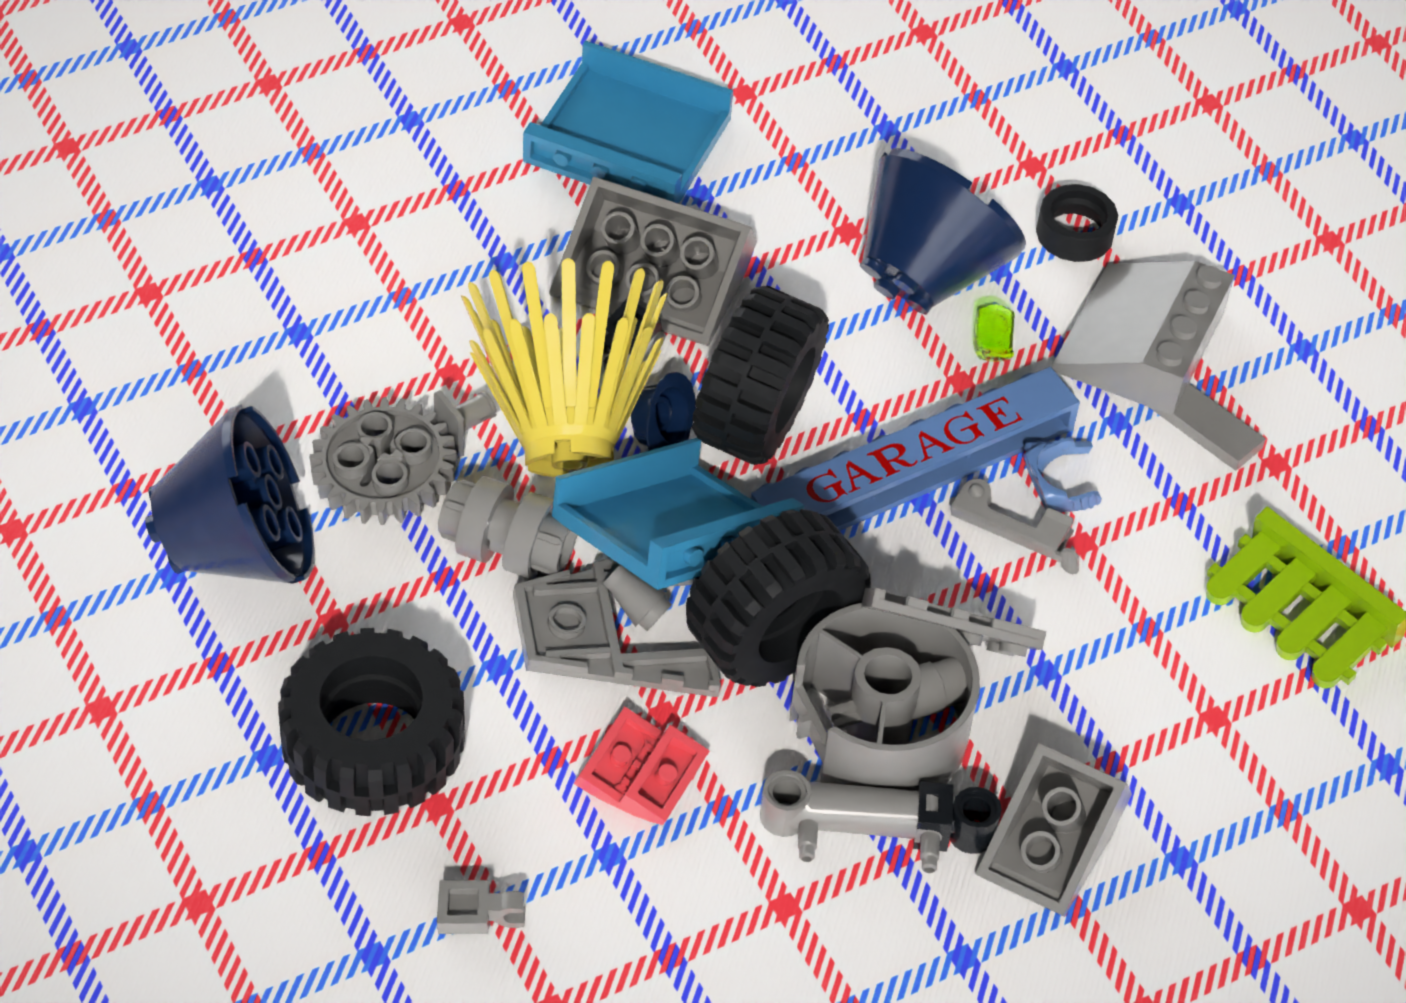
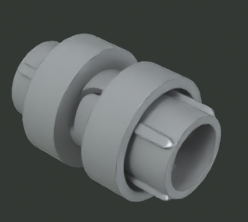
M487 476L481 477L476 483L464 479L455 482L444 499L438 519V531L441 537L455 542L457 554L482 563H487L495 552L502 554V567L505 571L528 579L535 578L539 572L550 575L563 571L569 562L577 539V534L552 517L553 499L529 492L521 503L514 501L512 485Z

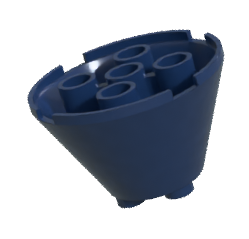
M893 148L889 155L884 152L878 161L863 259L860 267L876 279L873 286L879 293L892 300L898 295L905 299L914 310L927 315L932 307L1017 258L1026 246L1025 236L1015 220L999 203L991 199L987 205L968 190L972 185L970 180L927 156L906 149Z
M242 404L230 408L155 485L150 486L148 489L152 515L145 518L146 529L153 542L161 541L167 553L169 564L176 574L188 571L294 584L307 579L313 569L315 547L309 509L304 508L300 510L292 486L300 482L298 474L279 435L267 418L253 406L243 408Z

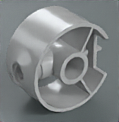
M862 603L842 608L820 621L808 634L799 652L789 721L798 719L797 738L810 737L823 763L820 782L918 791L919 782L946 784L963 762L980 695L978 665L965 639L955 629L861 607ZM811 687L834 702L823 707L833 726L828 729V733L807 694ZM950 706L954 707L958 719L949 728L929 739L908 744L914 720L942 712ZM846 727L847 733L842 731L840 728Z

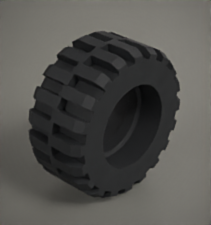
M768 285L753 288L750 294L744 297L740 307L735 310L729 325L721 335V340L710 359V365L701 383V390L697 395L696 409L692 417L694 422L692 430L697 438L702 440L701 442L753 465L767 463L768 459L775 455L777 448H780L784 442L786 434L792 428L795 418L803 406L804 399L811 388L815 372L822 358V351L827 341L826 335L829 331V319L823 309Z
M810 510L782 511L778 517L770 515L761 519L760 524L752 528L750 526L746 527L738 533L739 536L731 543L726 542L717 550L719 554L712 561H707L701 569V577L695 579L690 588V597L687 598L686 602L688 629L724 676L731 679L732 682L745 686L761 687L766 686L768 682L779 683L786 680L788 675L796 674L800 649L811 630L830 614L847 606L862 603L865 588H871L869 567L863 558L827 516Z
M361 628L360 633L349 635L348 631L334 635L333 641L328 644L321 641L310 648L309 658L300 657L290 668L291 676L289 675L284 679L280 689L281 700L278 702L282 754L284 762L289 765V774L295 783L300 786L305 785V793L315 801L321 802L325 798L328 800V808L343 813L346 808L354 809L355 815L371 816V811L381 810L384 811V815L399 813L400 806L408 804L410 808H413L425 802V794L427 792L432 795L438 793L446 785V776L450 777L455 773L460 764V754L464 751V692L460 689V678L456 670L448 666V659L435 648L428 651L427 642L415 636H412L411 639L404 638L403 632L388 628L387 633H375V628ZM368 703L395 706L407 712L414 719L400 733L378 740L355 739L340 733L330 725L344 711Z

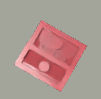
M624 706L574 784L622 811L649 822L663 825L710 750L672 725H669L665 732L661 731Z

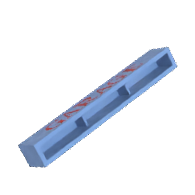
M1050 366L1036 373H1027L1017 381L998 389H989L981 396L963 404H954L944 412L925 420H916L908 427L889 435H880L870 443L854 450L842 451L832 459L816 466L804 467L794 475L778 482L764 484L751 493L750 499L761 506H766L794 498L805 505L804 510L818 512L827 516L841 531L1025 451L1024 446L1027 442H1047L1073 431L1080 401Z

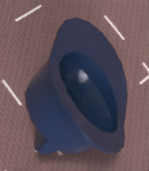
M679 372L667 373L659 380L658 384L644 387L631 413L633 433L640 444L648 447V451L689 440L693 424V412L696 409V400L692 383L684 374Z

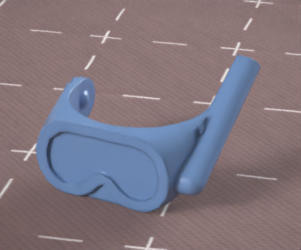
M1067 436V438L1062 437L1058 441L1027 442L1024 449L1026 452L1023 454L1025 465L1045 510L1051 508L1060 513L1088 508L1092 509L1095 505L1098 506L1101 503L1102 498L1098 491H1090L1068 498L1065 491L1052 486L1042 477V473L1047 465L1062 455L1089 454L1093 447L1090 441H1074L1072 437Z

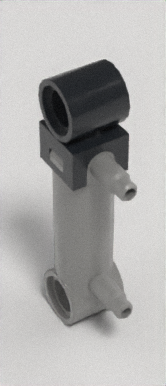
M779 770L772 773L765 780L762 791L760 820L764 828L773 835L789 837L798 834L799 858L803 862H811L814 859L819 830L913 839V849H920L922 870L925 873H934L937 870L940 851L947 852L949 840L961 852L980 854L986 851L998 827L1002 808L997 796L988 789L981 787H969L960 791L955 797L953 804V784L919 782L918 791L810 782L799 772ZM779 802H788L791 803V805H785ZM969 819H975V820H978V821H980V822H974V821H971V820H969Z

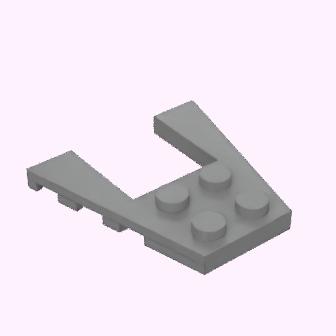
M610 558L594 562L592 569L570 574V570H565L514 584L513 600L526 671L710 697L719 696L721 683L717 665L703 648L621 654L609 592L603 585V582L620 565L617 562L611 563ZM691 579L672 586L692 585L694 581Z
M865 588L861 607L955 629L968 645L981 646L982 641L988 642L987 651L1026 657L1027 649L1043 650L1047 631L996 618L971 614L969 611L932 604L929 601L910 596L903 597L886 593L887 590L879 588Z

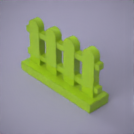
M1268 506L1255 517L1252 538L1245 534L1238 540L1237 546L1241 550L1223 567L1214 563L1207 569V576L1210 577L1206 586L1207 599L1215 605H1225L1234 597L1245 605L1241 613V625L1249 632L1257 633L1263 631L1268 625L1273 626L1280 632L1277 637L1276 652L1281 658L1296 660L1305 652L1314 658L1316 662L1313 665L1311 677L1318 687L1332 688L1340 680L1349 685L1356 678L1357 674L1353 668L1371 650L1380 655L1387 645L1393 648L1405 635L1406 611ZM1266 568L1276 577L1256 595L1246 586ZM1301 595L1311 604L1291 622L1281 613ZM1337 623L1347 631L1327 650L1317 640L1333 624Z

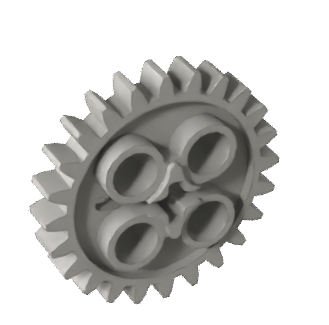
M383 397L379 407H373L368 399L364 400V410L358 412L351 405L347 406L348 417L345 419L333 414L331 416L333 428L328 426L320 427L321 439L312 441L314 453L309 454L313 485H317L320 499L328 498L331 510L342 506L344 518L346 519L353 516L356 512H360L362 524H366L372 515H378L380 525H385L388 515L393 514L397 521L402 523L405 511L410 510L415 516L419 517L421 516L420 504L424 503L434 508L436 506L435 494L447 495V482L455 480L454 467H457V456L454 437L449 436L446 422L438 424L436 412L433 411L423 416V408L420 403L411 410H408L403 398L399 400L395 407H389L387 397Z

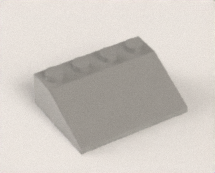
M593 177L549 294L562 299V262L570 258L575 262L576 304L596 310L601 267L605 261H611L614 265L608 312L611 315L628 298L635 271L642 268L645 271V278L638 302L640 306L646 309L653 287L659 280L664 282L660 297L668 293L659 317L662 324L660 331L709 347L744 278L757 240L751 226Z
M1197 261L1107 264L1051 368L1061 375L1173 416L1224 314L1235 275Z

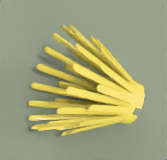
M567 258L562 262V328L559 329L557 317L554 314L549 313L545 315L543 321L536 271L533 263L527 261L522 265L531 331L528 327L522 326L517 319H513L502 278L496 270L490 271V283L513 361L501 328L496 320L490 319L477 285L473 282L468 283V289L477 312L473 309L470 300L466 296L461 295V298L491 366L478 343L473 340H469V343L474 353H469L525 451V466L528 465V471L541 476L556 477L569 473V470L588 468L614 460V447L662 351L660 349L664 337L659 338L654 343L647 360L643 361L668 293H665L660 297L664 284L663 280L656 282L653 287L625 368L637 324L635 313L645 278L644 269L640 268L635 271L623 318L616 325L599 398L597 396L614 265L611 261H605L601 267L595 316L592 313H586L582 318L578 376L576 366L575 262L572 259Z

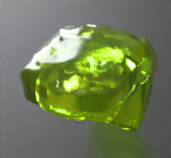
M998 302L985 303L977 307L973 346L977 357L984 361L997 363L1006 362L1014 357L1013 332L1015 313L1012 309Z

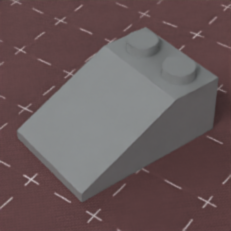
M1038 743L975 874L1065 917L1109 843L1132 796L1128 784Z

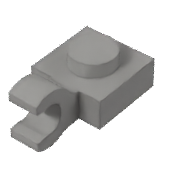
M439 880L438 934H488L489 921H494L507 928H521L525 926L523 892L490 893L489 880Z

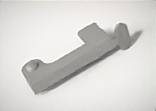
M971 479L963 485L951 505L952 516L1053 560L1061 562V567L1069 574L1073 575L1079 572V555L1070 548H1064L1074 532L1071 528L1074 521L1072 517L1048 508L1037 527L1034 528L990 508L992 503L991 487L985 480Z

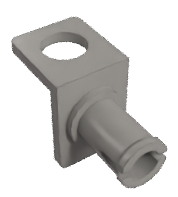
M441 390L434 392V412L437 413L438 424L447 423L448 434L454 437L458 459L464 456L465 431L496 417V406L490 395L485 391L457 406H454Z

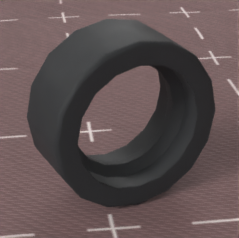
M1080 184L1063 185L1051 190L1042 199L1036 233L1041 245L1056 257L1072 262L1092 261L1103 256L1112 247L1119 215L1115 203L1105 193L1096 188ZM1063 214H1078L1095 221L1100 228L1092 232L1071 231L1059 225L1054 218Z

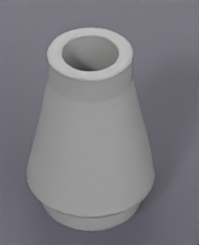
M621 565L603 582V585L612 593L633 625L636 627L639 624L646 631L672 605L664 597L667 594L661 589L656 590Z

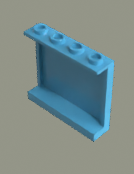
M584 41L582 44L581 65L541 125L530 122L524 130L523 162L589 185L592 178L596 177L680 204L731 120L733 90Z
M694 438L556 476L552 517L650 586L659 590L701 577V569L707 561H712L719 554L717 550L726 542L731 543L739 536L738 533L746 527L750 526L752 528L760 524L761 519L770 515L778 517L782 511H800L804 509L805 505L794 498L761 506L698 465L702 440Z

